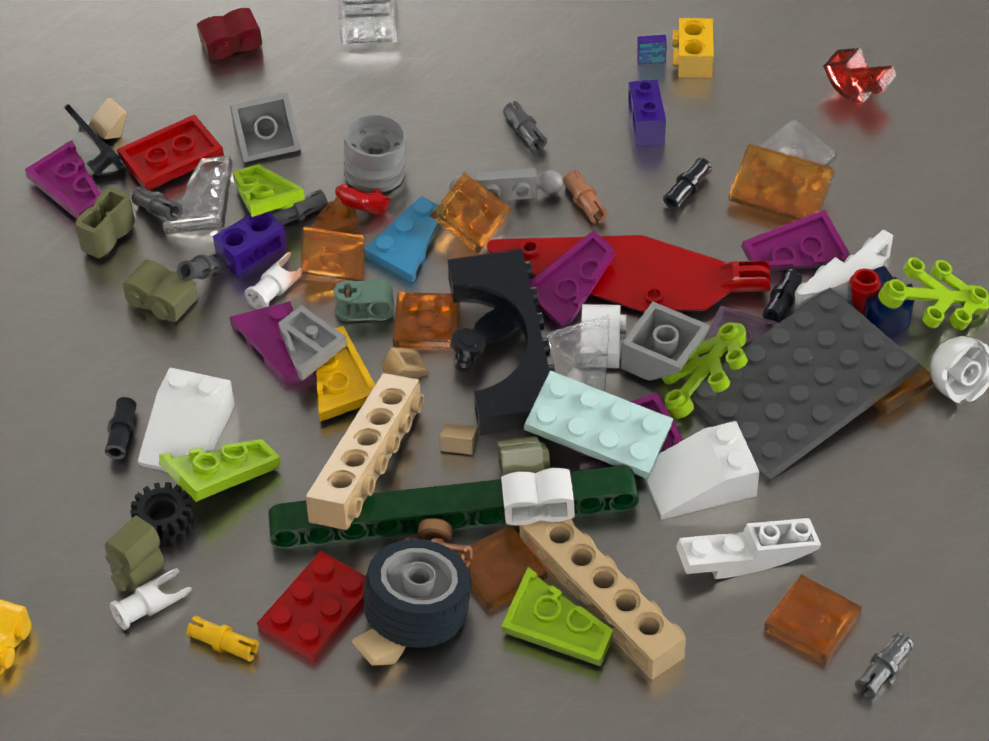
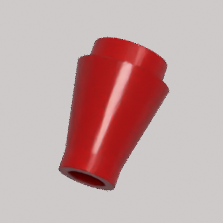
M863 268L855 271L849 280L852 306L865 316L871 311V306L881 287V281L875 271Z

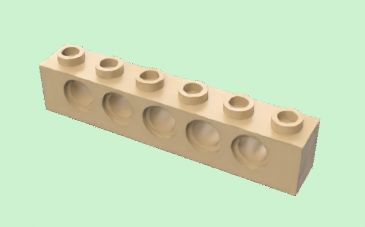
M386 373L381 375L305 496L309 523L348 530L353 519L359 517L362 505L367 496L372 495L380 474L385 473L390 457L393 453H397L400 440L405 433L410 431L415 415L422 411L424 395L420 393L419 379Z
M572 519L560 522L540 520L528 525H519L520 544L580 606L613 630L614 637L612 640L651 680L685 658L686 636L683 630L677 624H671L663 615L657 603L652 600L649 601L640 592L636 582L629 577L626 578L618 570L614 560L608 555L604 556L596 548L592 538L586 533L582 534L574 526Z

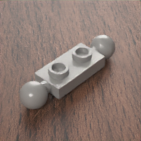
M535 168L475 172L476 181H470V179L464 176L455 177L450 182L449 191L458 200H465L472 193H476L477 202L537 198V189H541L547 194L559 192L563 185V179L554 170L545 171L540 177H536Z

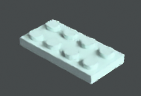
M550 371L525 422L524 430L611 465L629 467L633 470L634 474L648 479L672 426L673 418Z

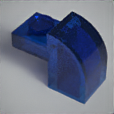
M885 266L873 269L881 281L879 291L885 282L897 279L889 273ZM908 284L906 287H913V285ZM877 294L866 298L864 317L890 338L902 333L909 326L915 300L905 299L899 308L892 309L882 304Z

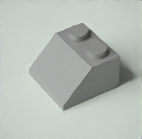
M652 302L622 342L621 369L648 381L678 373L707 334L710 325Z

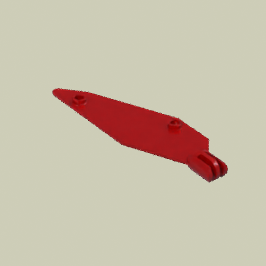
M643 235L600 236L614 249L615 257L590 295L639 312H645L652 302L677 312L706 311L730 292H769L771 290L769 261L725 262ZM585 237L492 239L488 241L486 246L490 253L522 249L525 261L530 260L533 276L536 277Z

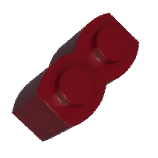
M250 8L235 9L224 16L208 17L197 23L199 39L209 60L224 59L235 52L251 51L263 44L260 28Z

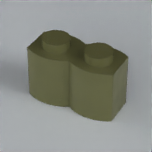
M111 187L98 196L93 207L88 208L78 217L75 226L81 251L97 258L103 257L113 249L118 238L124 236L132 229L135 217L130 194Z
M145 260L123 283L125 298L129 304L136 308L140 307L151 310L157 318L176 322L198 299L196 283L193 280H182L177 272L169 271L163 265L152 260Z
M537 436L497 440L499 469L502 476L517 471L537 473L550 468L548 448L545 447V442L538 441Z
M137 515L105 543L107 553L105 558L110 564L111 580L122 591L129 590L133 594L136 588L147 583L165 565L164 557L158 548L160 546V539L155 528Z

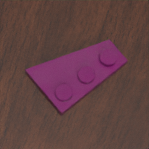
M593 230L530 281V286H536L539 301L537 306L564 333L615 257L614 249Z

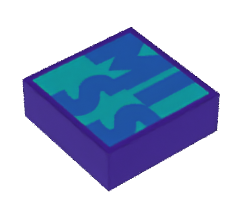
M666 35L637 37L638 65L666 63Z

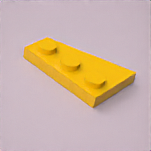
M344 326L335 329L346 336L347 345L316 370L320 422L362 407L375 386Z

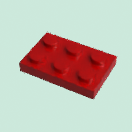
M195 114L117 149L120 160L139 184L147 190H151L224 156L223 147Z
M320 551L257 622L258 631L315 663L364 605L363 596L366 576Z

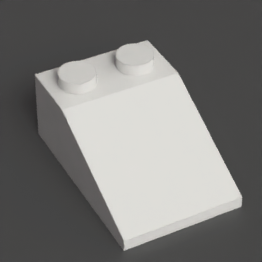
M169 368L157 391L138 457V466L166 472L159 465V454L171 452L173 457L189 455L190 449L202 448L203 452L214 451L235 406L231 380Z
M733 421L704 428L661 452L657 457L649 478H644V481L659 517L663 520L756 497L759 470L737 422Z

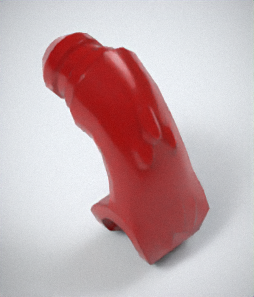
M339 184L335 189V194L341 200L342 205L376 215L385 214L391 200L389 197L384 196L382 191L377 188L374 189L373 193H363L355 188H350L346 184Z

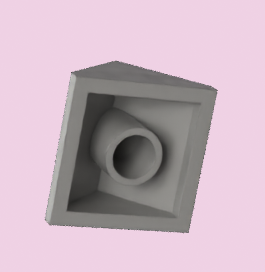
M288 92L230 105L234 135L243 163L301 150Z

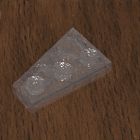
M230 155L200 160L186 184L188 190L184 197L177 200L183 210L181 217L173 214L178 220L170 221L166 219L162 226L166 235L224 228L233 166Z
M609 315L546 333L558 374L605 392L610 326Z

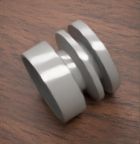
M368 113L350 121L344 130V176L347 182L354 188L367 193H373L375 188L382 192L390 191L401 184L405 177L406 130L402 123L394 117L381 113Z

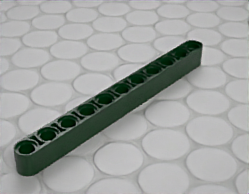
M616 466L570 471L575 517L627 511L635 508L639 503L634 472L629 467ZM501 479L372 493L371 496H367L359 517L353 519L348 530L309 523L306 500L276 504L268 512L270 542L273 546L284 549L414 535L418 532L419 523L422 520L431 518L446 521L452 526V530L506 524Z

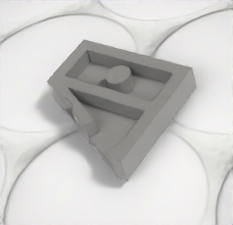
M302 305L278 323L280 334L298 377L302 381L347 345L346 336Z

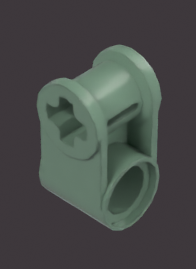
M346 280L334 287V297L337 300L334 311L335 316L340 321H383L391 318L394 314L393 287L387 280ZM347 289L349 290V297H346ZM347 306H350V313H347Z

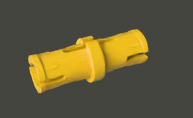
M194 616L191 619L196 625L190 622L188 624L187 637L211 645L214 651L219 653L226 651L248 662L254 659L250 652L255 655L257 654L259 641L234 632L229 625L223 624L219 626L199 616Z

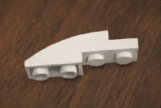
M882 230L874 238L870 237L864 243L862 249L855 255L851 254L848 256L845 262L835 257L826 266H820L807 283H801L794 293V312L828 288H832L847 302L852 300L849 280L855 271L859 269H871L878 274L881 280L884 261L890 257L893 235Z
M810 518L747 523L744 531L739 533L679 538L676 548L686 574L712 572L715 579H722L754 573L791 562L818 550L821 543Z

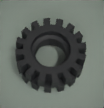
M159 482L154 483L155 489L152 490L148 486L144 487V495L138 492L135 495L136 501L131 502V517L133 518L137 515L155 528L160 539V547H166L165 541H170L171 545L177 544V537L183 541L187 537L186 531L191 533L193 529L192 523H195L189 494L185 490L182 492V487L177 484L172 489L170 482H165V487L162 488ZM171 509L175 511L167 519L154 520L150 518L158 510Z

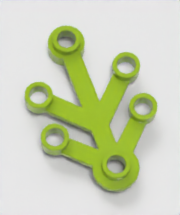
M911 257L903 267L904 273L908 277L916 279L927 288L906 287L902 281L892 279L885 282L878 293L881 303L892 309L899 308L905 299L936 302L934 306H929L922 315V321L931 328H937L944 319V313L952 303H958L962 306V308H957L949 318L951 325L959 330L966 329L972 321V314L979 315L989 309V293L981 286L965 284L951 274L952 266L945 260H937L930 269L932 275L930 276L924 271V263L918 258ZM939 281H944L946 284H948V285H949L950 287H952L954 290L948 289V288L945 287L943 284H941Z
M724 324L720 327L715 337L703 341L697 346L687 360L688 363L682 367L680 372L661 377L665 384H673L680 378L693 373L681 389H674L665 397V407L673 419L684 418L692 412L694 404L690 396L709 372L711 375L708 377V383L714 392H722L729 387L730 380L721 362V357L725 352H728L725 359L731 369L737 370L747 364L748 358L743 349H741L747 341V332L743 324ZM710 351L708 354L697 358L698 355Z

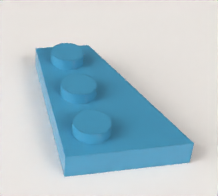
M420 196L364 248L365 258L413 284L416 278V271L426 257V250L430 242L434 241L445 218V208Z

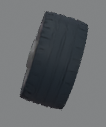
M403 540L391 543V545H387L385 548L383 547L371 560L365 578L363 602L368 623L385 639L401 646L425 648L448 641L461 629L467 616L471 594L469 569L464 560L455 551L430 540Z

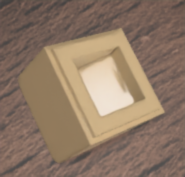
M107 98L90 120L89 127L102 139L120 138L127 112L112 98Z
M390 348L382 362V368L386 374L418 379L429 373L418 350Z
M445 423L439 437L440 451L473 455L478 426Z
M374 628L352 640L354 647L371 665L396 664L406 646H401L385 639Z

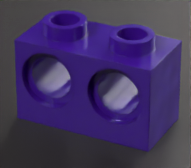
M658 80L628 82V111L636 148L665 145L666 117Z
M268 212L253 217L249 214L213 236L215 253H219L218 256L222 254L226 258V267L236 277L243 275L287 249L284 226Z

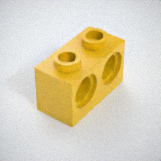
M679 18L678 30L673 29L672 47H678V49L673 48L672 65L678 66V77L712 78L714 61L713 18Z

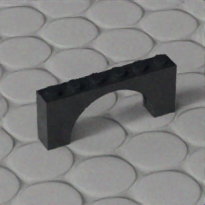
M522 249L447 259L448 280L453 303H477L500 311L516 324L527 346L522 361L508 377L491 387L474 391V410L479 435L522 430L549 372H555L554 365H548L547 357H550L548 338H542L541 331H544L542 312H536L535 305L539 303L536 286H530L529 282L530 279H533L530 260L525 261Z

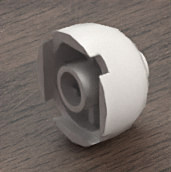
M965 336L954 337L941 344L934 353L930 363V376L935 388L956 403H960L964 399L967 402H971L980 397L989 387V346L977 339Z

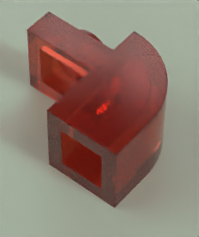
M861 48L836 50L823 65L834 89L846 99L857 103H864L871 93L879 94L885 91L897 75L893 65L869 67Z

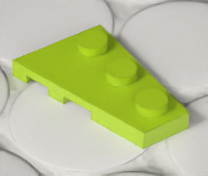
M260 164L233 172L234 183L252 217L278 208L287 209L292 207L294 203L305 200L302 187Z
M263 439L224 444L221 450L203 452L202 448L190 449L189 455L173 457L171 452L159 454V465L196 502L280 467L281 457Z
M529 567L501 625L503 633L600 667L614 637L613 630L582 606H576L564 597L562 592L555 586H550L541 580L538 574Z

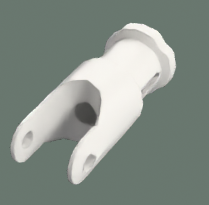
M291 252L286 253L262 274L261 280L255 286H250L245 290V298L256 310L268 307L269 302L275 296L282 295L305 273L308 265L304 264L297 271H286L282 266L289 260Z
M178 568L136 588L135 593L119 602L116 600L110 602V610L120 628L127 630L130 628V623L145 615L152 616L191 592V587H186L175 594H164L158 589L161 584L179 573Z

